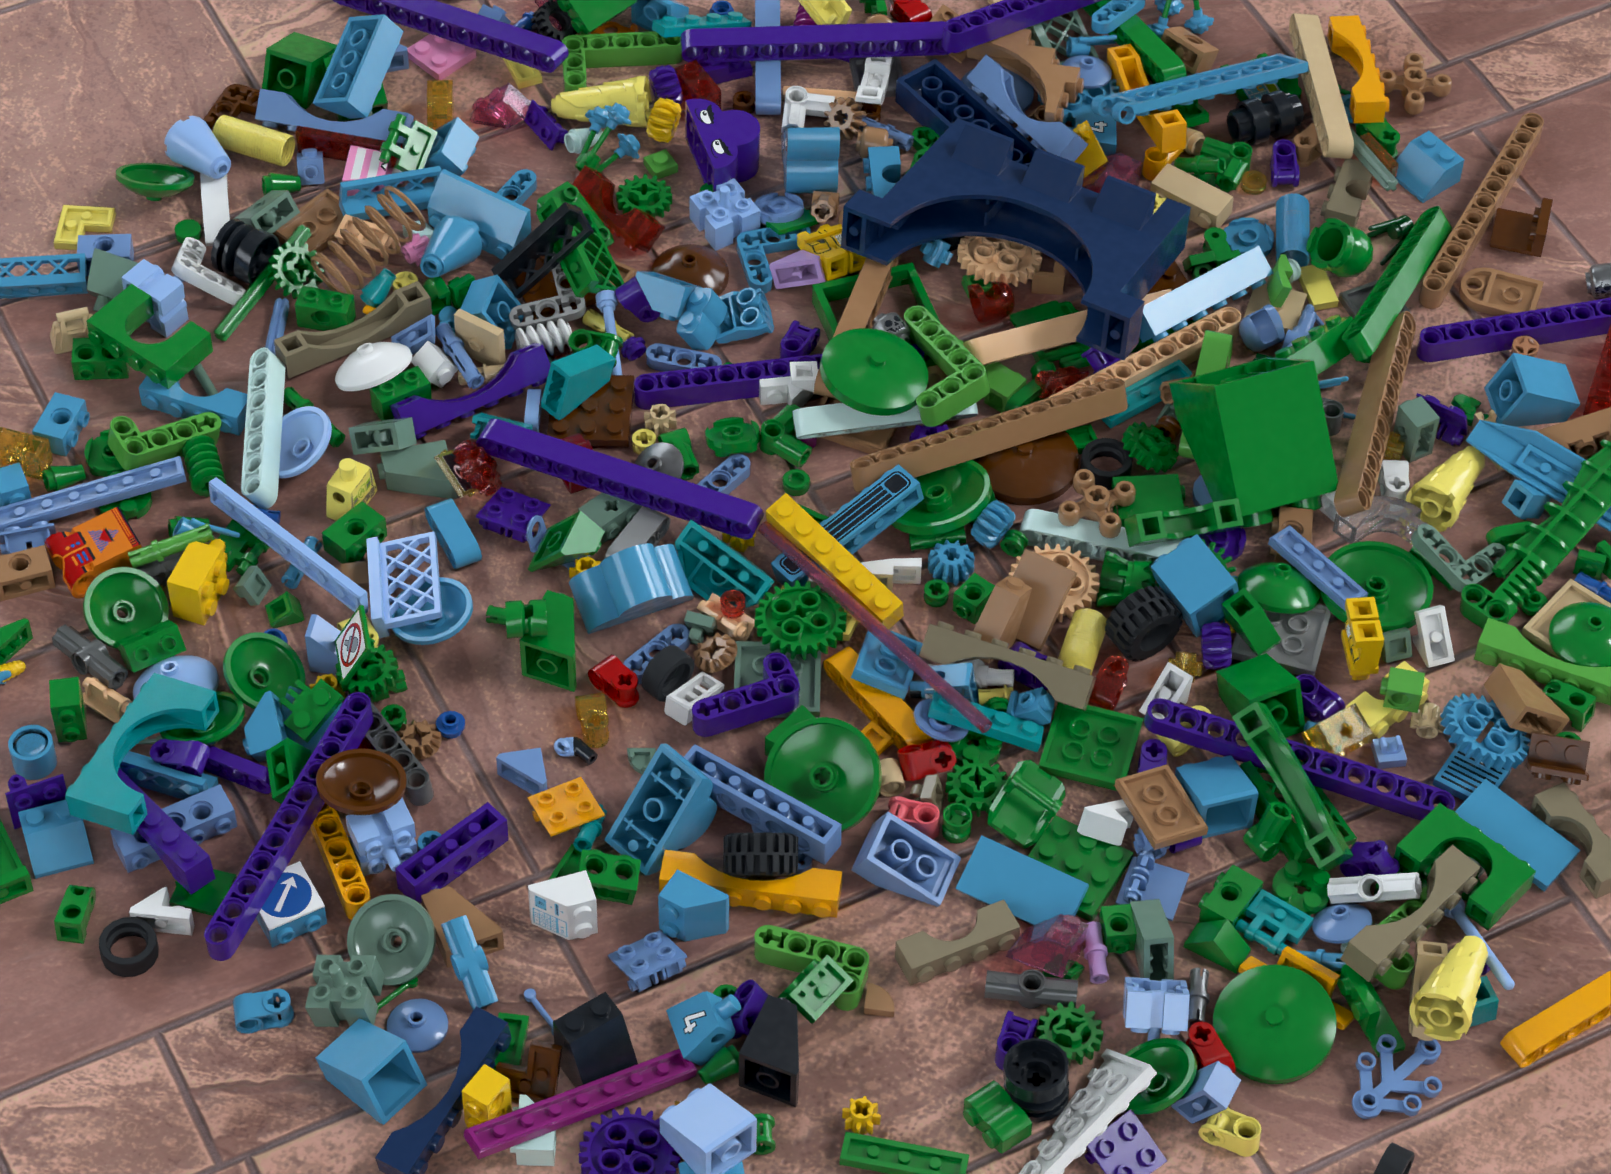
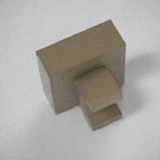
M926 775L924 785H912L910 796L916 797L915 801L936 805L941 812L946 794L938 775Z

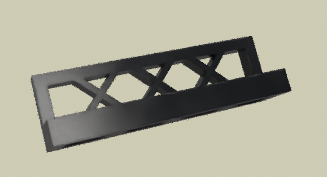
M564 202L491 270L494 275H498L502 280L507 281L514 296L520 299L594 231L581 208ZM579 222L583 230L574 237L572 236L573 226ZM559 239H563L562 249L558 253H553L555 243ZM540 256H545L543 267L539 270H534L536 260ZM522 272L526 273L525 283L519 287L515 279Z

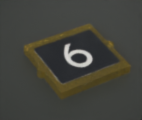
M445 449L441 454L434 457L460 498L465 496L472 497L481 490L456 449L450 451Z

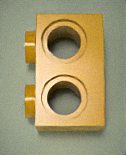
M486 1064L479 1069L462 1090L464 1119L468 1128L512 1112L510 1079Z

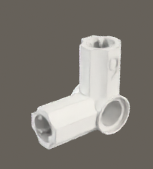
M801 86L789 87L785 93L781 133L787 128H804L805 115L829 118L824 115V112L831 111L829 103L834 102L835 96L808 93Z

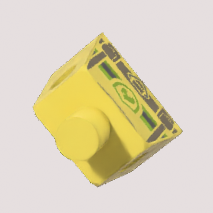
M345 458L340 461L339 468L327 484L326 515L328 518L337 521L361 501L366 504L369 503L377 492V486L369 466L351 458Z

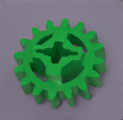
M644 174L643 178L639 179L637 175H634L633 181L625 179V185L618 186V192H616L618 210H623L624 217L631 215V221L641 218V222L645 223L646 218H650L654 222L655 216L663 218L664 211H670V205L672 204L671 187L666 186L665 180L658 182L657 176L649 179L647 174Z
M294 241L291 244L286 242L281 247L276 248L273 251L274 255L268 258L272 265L267 268V271L273 272V276L269 278V281L277 282L275 290L282 288L284 289L283 296L286 297L292 293L293 299H297L302 286L318 288L317 285L321 284L323 280L311 265V257L315 256L317 251L309 252L308 244L306 243L300 247L298 241ZM285 255H288V257L285 259V262L283 263V258L285 257ZM308 277L309 280L307 284L303 285V283L306 282V278Z
M1134 422L1123 433V438L1121 439L1125 443L1123 449L1130 451L1128 456L1130 458L1135 457L1137 459L1136 464L1145 467L1148 471L1150 468H1153L1156 473H1159L1160 470L1166 473L1168 469L1173 467L1179 456V453L1175 451L1177 446L1170 442L1171 437H1165L1163 435L1164 431L1154 427L1152 424L1150 427H1147L1145 422H1141L1140 425Z
M373 644L372 649L377 650L372 659L364 660L346 686L342 685L339 663L335 665L337 673L335 674L342 691H349V695L355 692H362L366 695L371 694L373 699L376 698V692L380 691L386 694V686L394 687V679L399 678V666L397 658H394L393 651H386L383 644L378 648H375Z
M974 757L973 763L963 759L962 767L955 764L953 771L947 773L945 793H948V802L965 804L971 811H975L977 817H980L981 811H986L988 814L990 806L1006 782L1007 773L999 772V764H995L992 767L989 766V759H986L983 763H979L977 757Z
M1070 1001L1067 1008H1064L1059 1002L1057 1003L1056 1011L1049 1007L1046 1009V1016L1039 1017L1036 1036L1058 1044L1066 1053L1070 1066L1071 1060H1076L1079 1065H1082L1084 1056L1090 1060L1093 1059L1094 1051H1100L1104 1031L1101 1030L1102 1021L1095 1020V1011L1086 1013L1084 1004L1077 1009L1074 1008V1003Z

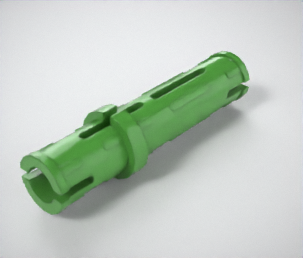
M206 523L159 542L157 539L153 540L148 546L128 552L132 567L137 569V567L156 560L162 562L165 557L184 551L189 543L213 541L214 536L212 535L209 523Z

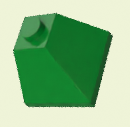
M582 511L571 515L547 528L528 570L535 572L574 562L575 559L579 560L588 555L593 556L602 545L600 541L605 531Z

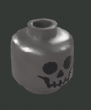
M1611 262L1592 265L1589 272H1585L1587 292L1592 293L1593 297L1597 299L1611 297Z
M881 313L872 321V329L889 332L909 343L910 328L897 313Z

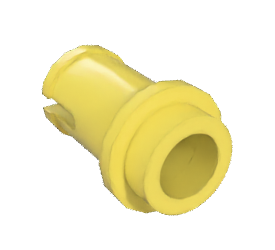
M1004 685V688L978 689L979 704L983 706L993 697H1002L1009 701L1013 687Z

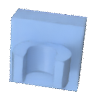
M1400 735L1372 739L1371 749L1378 769L1406 766L1407 757Z

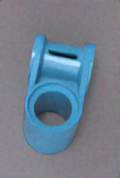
M272 989L256 993H243L233 999L236 1030L240 1033L249 1034L260 1030L288 1026L294 1019V1010L290 1005L289 993L283 989Z

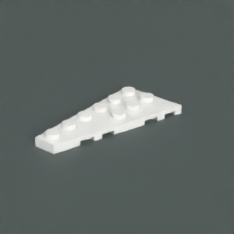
M1106 1048L1101 1055L1104 1062L1098 1070L1097 1068H1092L1087 1075L1090 1082L1086 1088L1078 1090L1052 1125L1055 1132L1049 1141L1047 1139L1041 1141L1037 1147L1040 1154L1035 1160L1026 1163L1019 1174H1063L1065 1168L1085 1152L1086 1146L1095 1137L1100 1136L1106 1131L1108 1124L1116 1115L1123 1113L1128 1108L1129 1102L1150 1085L1151 1079L1157 1072L1150 1064Z

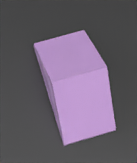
M805 250L795 252L769 265L776 289L817 284L826 281L820 257Z

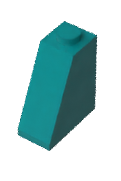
M594 345L551 362L540 406L557 420L563 419L610 381L616 359L599 345Z

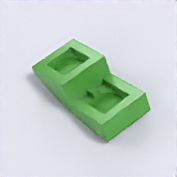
M1285 254L1280 255L1272 269L1273 274L1268 277L1267 281L1268 296L1273 307L1281 308L1292 290L1289 279L1293 274V270Z

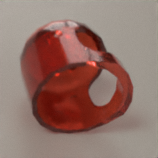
M994 281L991 288L984 292L980 284L976 283L968 286L971 306L979 323L1003 319L1013 312L1015 298L1012 289L1007 283Z

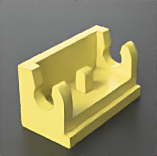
M798 0L817 25L847 24L852 9L845 0Z

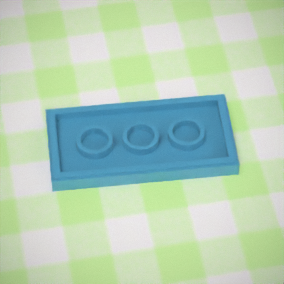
M1487 779L1455 811L1459 817L1472 826L1478 827L1483 834L1496 843L1502 844L1507 851L1520 860L1526 861L1531 868L1536 870L1532 883L1544 892L1580 852V849Z
M981 835L955 889L987 905L1004 899L1014 917L1064 940L1089 888V884Z

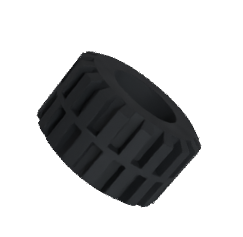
M1148 586L1131 593L1113 609L1106 621L1105 631L1126 659L1135 662L1138 660L1142 661L1163 650L1174 639L1180 630L1179 628L1182 626L1183 615L1162 589L1156 586Z
M730 833L723 837V873L729 876L742 877L793 876L798 873V836L791 833Z

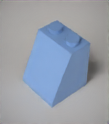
M709 1083L702 1089L697 1088L693 1090L684 1101L678 1105L669 1106L660 1116V1133L696 1174H724L756 1152L757 1119L753 1114Z

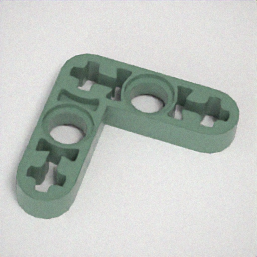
M1421 524L1411 535V541L1415 548L1458 592H1462L1463 588L1469 584L1480 585L1496 574L1492 571V567L1506 553L1503 545L1492 543L1465 560L1429 524ZM1439 554L1445 555L1449 559L1450 563H1447L1444 560H1442ZM1496 556L1497 558L1492 562L1490 557ZM1474 563L1482 566L1485 572L1479 571ZM1468 574L1470 578L1464 580L1463 577Z

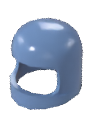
M1270 304L1247 315L1239 324V333L1243 343L1254 352L1268 349L1285 339L1280 315Z

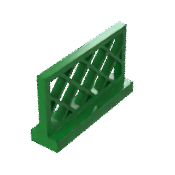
M552 196L536 212L540 223L562 205L560 198ZM581 209L594 233L562 260L560 265L575 296L583 298L588 292L597 294L603 290L614 291L624 284V281L590 211ZM579 222L573 226L572 236L574 237L583 230ZM559 239L555 243V253L562 249L563 239Z
M1251 761L1240 764L1241 769L1259 793L1255 814L1259 820L1269 803L1277 801L1280 804L1287 805L1280 802L1274 795V792L1281 794L1275 782L1271 783L1261 777L1260 773L1269 774L1267 770L1255 767ZM1314 786L1338 830L1344 836L1345 842L1348 846L1353 845L1357 837L1324 791ZM1291 820L1279 840L1282 843L1281 851L1288 861L1295 860L1305 863L1312 856L1303 841L1297 823Z

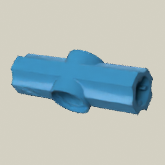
M467 916L457 917L441 924L452 954L450 959L458 980L463 983L472 1010L476 1006L483 1008L498 1002L488 974L489 966L482 947L477 945Z

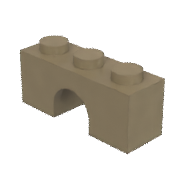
M1350 158L1344 160L1342 167L1337 166L1334 175L1336 184H1330L1327 194L1329 201L1324 200L1320 215L1324 216L1323 223L1326 222L1325 219L1337 218L1351 227H1356L1362 200L1367 198L1373 176L1359 160Z

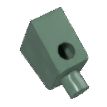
M94 248L87 283L88 293L97 297L93 308L94 312H98L123 291L121 277L137 265V262Z

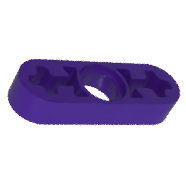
M208 746L211 752L204 768L205 771L263 794L271 792L267 767L214 746Z

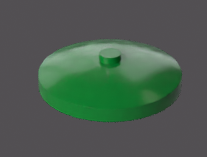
M859 328L844 331L828 342L820 361L821 378L830 393L848 407L866 414L890 416L904 413L917 405L916 399L918 395L926 390L928 384V369L919 352L902 338L882 330Z
M969 460L915 477L920 482L924 499L891 525L908 534L936 535L953 531L970 523L982 513L991 500L992 486L987 471L977 462Z
M1377 541L1356 542L1341 547L1328 558L1368 593L1367 597H1375L1379 615L1378 620H1380L1382 632L1403 627L1409 629L1416 625L1414 612L1430 608L1433 597V582L1428 570L1418 558L1398 546ZM1320 590L1321 597L1330 612L1345 623L1348 620L1346 612Z
M818 717L795 724L778 738L770 750L766 761L764 782L842 824V833L860 823L872 810L879 796L882 771L877 751L864 733L842 720Z
M1263 965L1241 973L1223 989L1214 1008L1213 1027L1224 1047L1230 1052L1235 1063V1071L1246 1078L1260 1083L1286 1084L1307 1077L1316 1071L1327 1059L1336 1038V1012L1327 991L1309 974L1289 966Z

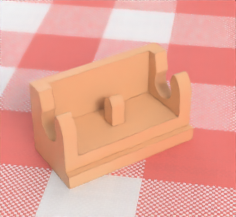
M345 214L334 235L338 239L339 244H347L340 234V229H346L365 248L379 252L381 258H384L381 250L367 240L355 227L352 221L353 216ZM363 220L385 247L395 249L396 245L392 237L382 231L376 224Z

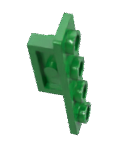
M1347 964L1342 966L1341 972L1334 971L1340 975L1337 982L1340 993L1346 999L1354 1018L1361 1026L1377 1057L1380 1058V1053L1376 1049V1044L1379 1037L1383 1034L1392 1035L1396 1039L1397 1045L1393 1054L1403 1051L1406 1044L1371 982H1368ZM1382 1042V1045H1383L1384 1047H1386V1048H1390V1047H1391V1045H1390L1389 1043H1387V1042Z

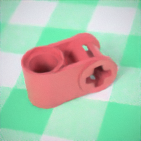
M901 796L890 798L888 808L891 814L933 840L939 835L940 811L936 805L910 800Z

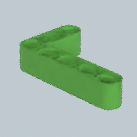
M655 31L569 35L562 40V43L566 45L569 51L568 57L562 62L564 92L587 87L586 68L678 64L684 60L681 52L680 37L664 38Z
M917 305L908 308L904 313V320L910 328V339L948 376L920 393L916 399L922 423L926 426L934 427L986 397L990 392V384L984 365L925 307Z
M1210 330L1205 331L1195 376L1230 366L1233 335ZM1182 431L1178 449L1179 456L1194 459Z

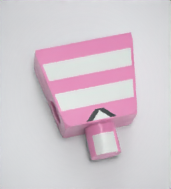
M351 145L342 182L402 171L391 167V158L389 163L381 162L379 160L381 151ZM378 185L371 191H380L385 186ZM360 190L347 191V196L356 195Z

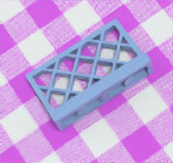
M435 532L382 543L379 542L378 537L366 539L371 621L379 638L390 636L389 629L442 618ZM430 542V545L423 552L416 550L420 544ZM402 550L396 558L388 556V551ZM410 554L417 557L410 565L403 563ZM424 561L431 564L424 572L417 570ZM397 567L404 570L397 578L390 576ZM411 574L418 577L411 585L404 583ZM425 582L432 584L425 593L418 590ZM399 587L405 590V592L398 599L390 596ZM412 595L419 597L412 606L405 603ZM426 602L434 605L432 610H419ZM399 608L406 611L402 616L392 618V615Z

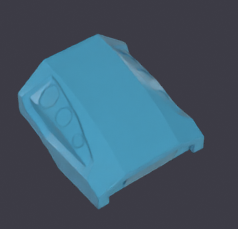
M748 287L740 292L732 291L719 296L727 305V312L723 322L717 328L715 340L718 344L748 339L774 331L771 309L761 288L753 289Z

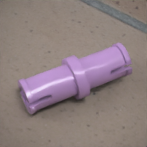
M1087 922L1084 924L1085 926H1082L1086 945L1083 951L1084 958L1088 960L1090 982L1094 984L1105 983L1109 980L1106 964L1108 951L1107 947L1103 944L1102 926L1099 922Z

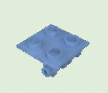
M1144 850L1137 857H1132L1115 904L1121 905L1130 904L1131 901L1160 899L1167 920L1173 921L1190 874L1155 863L1154 854L1149 850Z
M659 930L647 934L644 938L630 945L620 947L617 951L609 954L608 958L630 979L627 981L632 992L636 990L641 992L652 986L651 981L655 985L659 983L657 973L663 981L667 977L669 978L677 973H681L683 971L682 968L686 967L684 959L687 958V955Z

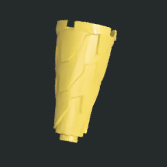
M637 76L626 80L603 82L602 85L578 88V90L561 92L556 95V98L551 100L552 113L557 114V117L562 119L590 122L589 118L585 116L588 110H593L597 106L605 109V105L612 107L615 103H618L630 111L629 119L632 122L631 125H622L647 128L652 109L649 108V102H652L648 77Z
M1467 446L1462 451L1453 454L1443 464L1435 467L1427 476L1413 485L1406 496V508L1409 515L1413 511L1417 516L1414 521L1418 525L1429 524L1438 532H1443L1455 524L1459 518L1460 511L1467 502V496L1474 487L1475 480L1485 467L1484 454L1473 446Z
M1465 936L1460 943H1456L1442 963L1433 970L1425 984L1415 994L1409 1013L1417 1028L1420 1023L1426 1028L1424 1034L1441 1041L1459 1040L1463 1033L1467 1034L1477 1002L1476 995L1481 984L1480 976L1488 957L1487 946L1481 938Z

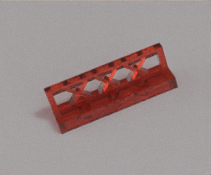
M297 126L295 131L298 153H302L303 149L315 148L317 152L323 151L324 158L347 161L351 145L380 151L381 145L384 142L383 140ZM391 156L392 168H394L398 159L394 156Z

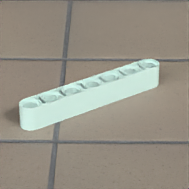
M265 347L256 350L250 358L241 481L242 494L261 509L270 508L278 497L286 369L284 363Z
M843 403L805 407L792 411L797 439L923 424L917 405L904 413L890 416L866 414L852 409ZM974 403L946 421L977 416V404Z
M1039 509L1025 511L1019 530L1027 537L1029 546H1038L1044 549L1045 544L1048 543L1051 549H1055L1056 544H1060L1061 550L1071 546L1072 554L1080 550L1081 557H1089L1090 559L1100 561L1104 560L1106 551H1110L1128 561H1152L1149 568H1151V565L1154 564V561L1159 556L1170 553L1182 541L1178 539L1129 547L1125 527H1121L1117 537L1105 538L1100 533L1099 522L1080 518L1076 525L1068 527L1060 523L1058 513Z

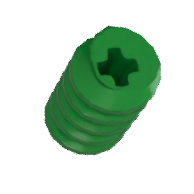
M205 435L194 436L187 440L183 445L182 454L192 490L200 496L209 497V481L217 477L226 485L227 483L217 447L214 445L215 441L213 438Z

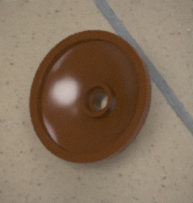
M696 244L678 245L665 250L654 260L650 271L702 288H711L718 296L725 290L729 281V269L724 258L716 251Z
M350 749L339 752L328 758L320 766L316 776L317 792L327 805L340 812L358 816L377 814L393 807L403 797L407 783L406 773L396 759L388 754L372 749Z

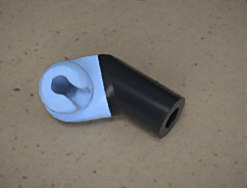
M578 737L559 738L554 743V750L558 755L563 757L579 756L588 765L594 763L598 757V754Z

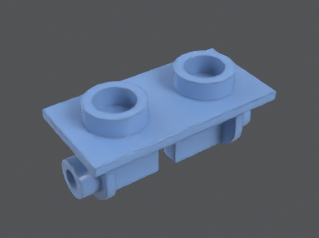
M47 521L33 523L32 527L20 529L19 526L5 528L4 532H0V543H5L0 544L2 555L26 550L27 543H32V547L44 545L46 539L51 534L56 533L54 523L48 524Z

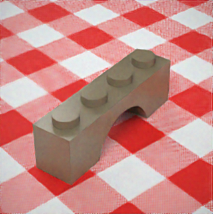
M1564 782L1535 794L1530 812L1557 833L1572 837L1584 848L1587 858L1584 860L1579 877L1593 896L1597 899L1611 893V839L1601 831L1593 815L1584 809L1577 794L1571 791Z
M1003 899L977 909L974 929L961 939L943 941L921 931L897 940L895 944V959L910 986L919 982L925 983L934 978V976L944 972L956 971L962 965L972 961H981L990 954L1013 948L1019 943L1020 925Z

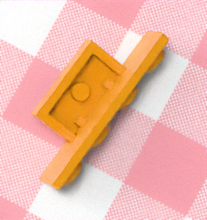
M1289 946L1282 950L1277 965L1293 967L1309 974L1323 986L1331 998L1340 977L1339 974ZM1250 956L1239 966L1238 972L1243 973L1249 969L1267 964ZM1332 1001L1336 1012V1028L1344 1030L1354 1020L1353 1013Z

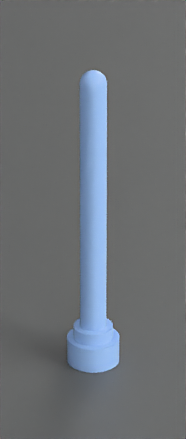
M613 290L600 291L596 294L595 298L597 308L603 313L606 333L617 335L614 311L618 305L617 297ZM618 349L615 358L617 364L613 368L612 375H622Z
M1461 898L1451 911L1448 908L1443 911L1445 912L1444 915L1455 919L1466 936H1477L1483 940L1488 952L1486 964L1505 990H1512L1515 986L1513 979L1465 914V902Z

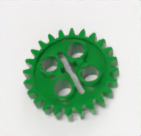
M796 580L795 586L791 587L787 582H784V589L781 590L779 587L774 586V594L765 592V600L759 599V607L755 608L754 624L755 628H757V637H762L763 645L770 643L771 652L776 649H780V653L784 655L788 652L792 660H794L797 654H801L802 659L806 660L807 654L810 653L816 659L818 651L828 654V646L836 648L837 641L843 640V632H846L847 613L844 612L845 605L844 603H839L838 595L831 597L830 588L822 592L821 584L812 588L810 581H807L805 586H801L800 582Z

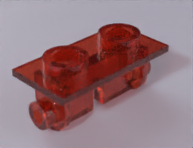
M1074 366L1059 368L1055 372L1053 370L1039 371L1035 376V382L1043 389L1039 396L1040 399L1050 397L1087 378L1090 372H1080Z

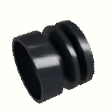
M231 219L219 230L211 250L212 267L219 272L235 276L240 281L251 285L268 265V258L274 255L273 251L280 246L279 239L274 234L262 229H255L252 225L245 224L239 219Z
M1040 1038L1022 1040L1009 1049L1004 1058L1003 1077L1004 1090L1011 1097L1012 1101L1022 1108L1031 1122L1048 1121L1060 1115L1068 1104L1069 1062L1066 1053L1058 1044Z

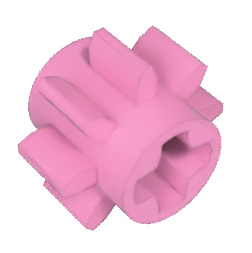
M414 233L412 242L406 243V245L401 247L403 256L409 264L416 263L417 266H420L421 258L430 240L426 235L420 237L419 233Z

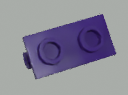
M531 100L524 121L552 151L555 143H565L564 136L568 131L559 123L555 124L556 119L548 112L545 106L538 105L534 100Z

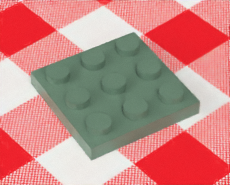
M736 641L738 651L735 657L734 689L762 681L764 658L770 653H780V649L771 652L770 643L763 645L762 642ZM821 651L817 652L816 659L811 653L807 654L806 660L802 659L801 654H797L794 660H792L790 653L787 652L785 656L788 658L800 684L799 705L797 708L803 705L818 718L820 717ZM795 710L774 717L787 718Z

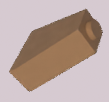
M1007 576L995 585L973 632L982 635L980 640L991 643L993 638L1009 643L1008 649L1014 644L1032 587L1024 584L1021 579ZM980 659V660H982V661H984V662H986V663L989 664V663H991V662H992L993 660H995V659Z
M1499 663L1484 683L1486 690L1510 728L1529 734L1536 732L1556 736L1570 720L1519 669Z
M447 886L441 889H433L421 895L422 906L427 910L434 923L436 943L447 968L452 967L450 959L452 954L441 924L457 917L467 916L477 945L482 947L485 955L504 949L501 927L452 887Z

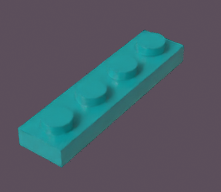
M735 11L728 12V15L708 13L702 17L689 14L685 15V18L664 16L663 19L653 20L652 30L664 38L680 37L687 29L751 27L752 22L745 18L742 13Z
M1180 360L1169 364L1127 387L1128 408L1121 413L1102 418V421L1110 429L1161 402V391L1159 388L1162 382L1190 377L1193 372Z
M934 690L931 697L928 717L1034 752H1038L1041 746L1044 730L1042 725Z

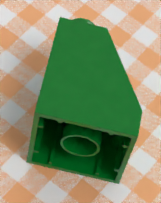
M1266 357L1169 383L1176 417L1213 502L1238 498L1244 524L1241 527H1253L1272 522L1271 509L1286 504L1289 507L1311 509L1313 511L1323 507L1320 495L1336 491L1338 477L1314 360Z

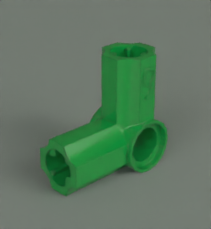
M1206 137L1200 155H1204L1206 158H1225L1226 169L1223 173H1218L1215 184L1222 191L1229 193L1237 189L1243 176L1249 172L1253 150L1245 142H1236L1231 145Z
M787 404L773 419H768L762 423L759 448L765 454H777L796 467H802L811 455L812 447L792 435L795 432L792 411L800 409V407L795 404Z

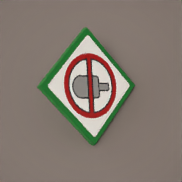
M359 605L335 640L342 685L345 686L364 660L372 659L377 650L372 649L375 640L369 636L363 605Z

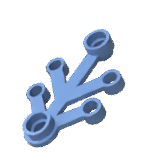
M1389 1034L1381 1035L1376 1044V1049L1380 1053L1381 1083L1374 1089L1371 1072L1376 1065V1058L1369 1052L1361 1053L1356 1061V1068L1359 1070L1360 1090L1352 1098V1108L1355 1114L1362 1119L1375 1118L1381 1111L1399 1112L1408 1116L1418 1114L1422 1106L1418 1096L1407 1095L1404 1100L1384 1098L1390 1092L1423 1094L1429 1098L1437 1097L1442 1089V1083L1437 1077L1430 1076L1425 1081L1405 1080L1421 1064L1431 1065L1437 1061L1441 1053V1046L1436 1039L1432 1041L1420 1039L1415 1047L1414 1054L1394 1071L1393 1051L1397 1045L1396 1039ZM1382 1042H1387V1043H1389V1044L1391 1045V1047H1390V1048L1384 1047V1046L1382 1045ZM1425 1046L1431 1047L1434 1051L1427 1050ZM1361 1060H1367L1371 1065L1366 1066ZM1427 1084L1434 1085L1436 1090L1429 1089ZM1363 1100H1368L1373 1105H1367ZM1407 1102L1415 1104L1416 1108L1408 1107Z

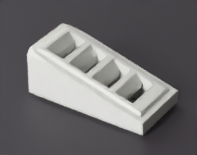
M702 671L666 696L664 712L682 725H687L692 721L693 704L700 699L719 694L725 685ZM701 684L702 686L706 687L708 690H705L704 688L700 687L699 685Z

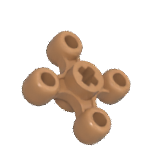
M1409 53L1405 57L1403 63L1404 75L1398 76L1391 70L1380 72V82H1384L1385 94L1391 93L1395 89L1401 90V94L1405 98L1404 109L1411 115H1417L1422 112L1425 103L1424 92H1432L1437 97H1446L1450 93L1452 80L1446 74H1438L1434 78H1428L1423 70V57L1418 53Z
M1078 470L1073 477V488L1078 494L1083 495L1084 498L1079 502L1068 500L1061 503L1058 510L1060 523L1068 527L1074 526L1079 522L1080 518L1085 516L1088 520L1099 522V530L1103 537L1110 539L1117 537L1121 531V519L1117 514L1112 513L1110 509L1115 505L1127 507L1133 504L1136 497L1135 486L1129 481H1121L1116 484L1114 489L1108 491L1103 486L1095 485V477L1090 470Z

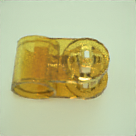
M604 692L575 696L576 713L581 725L584 742L592 748L605 746L609 741V718Z

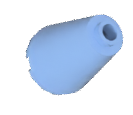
M188 116L190 119L185 121L180 119L169 129L165 137L164 144L167 145L166 155L173 162L211 178L220 179L224 177L230 170L231 160L208 124L196 116Z

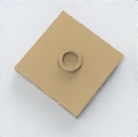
M1267 284L1253 290L1244 317L1262 309L1267 304L1271 305ZM1291 290L1282 307H1274L1282 320L1285 335L1288 329L1293 330L1297 326L1306 302L1307 293Z
M458 309L454 314L455 335L464 342V349L467 354L487 366L505 364L504 330L462 309Z

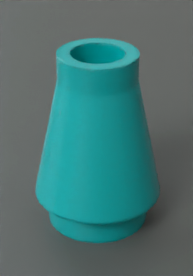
M383 268L374 279L361 289L362 294L360 298L369 306L377 308L386 300L396 276L390 270Z

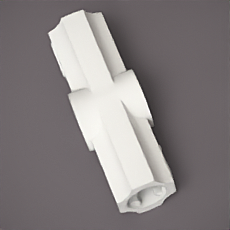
M1417 872L1329 878L1327 893L1331 904L1382 903L1394 900L1420 899L1422 892V883ZM1377 881L1379 891L1376 895L1372 896L1370 886L1373 882Z

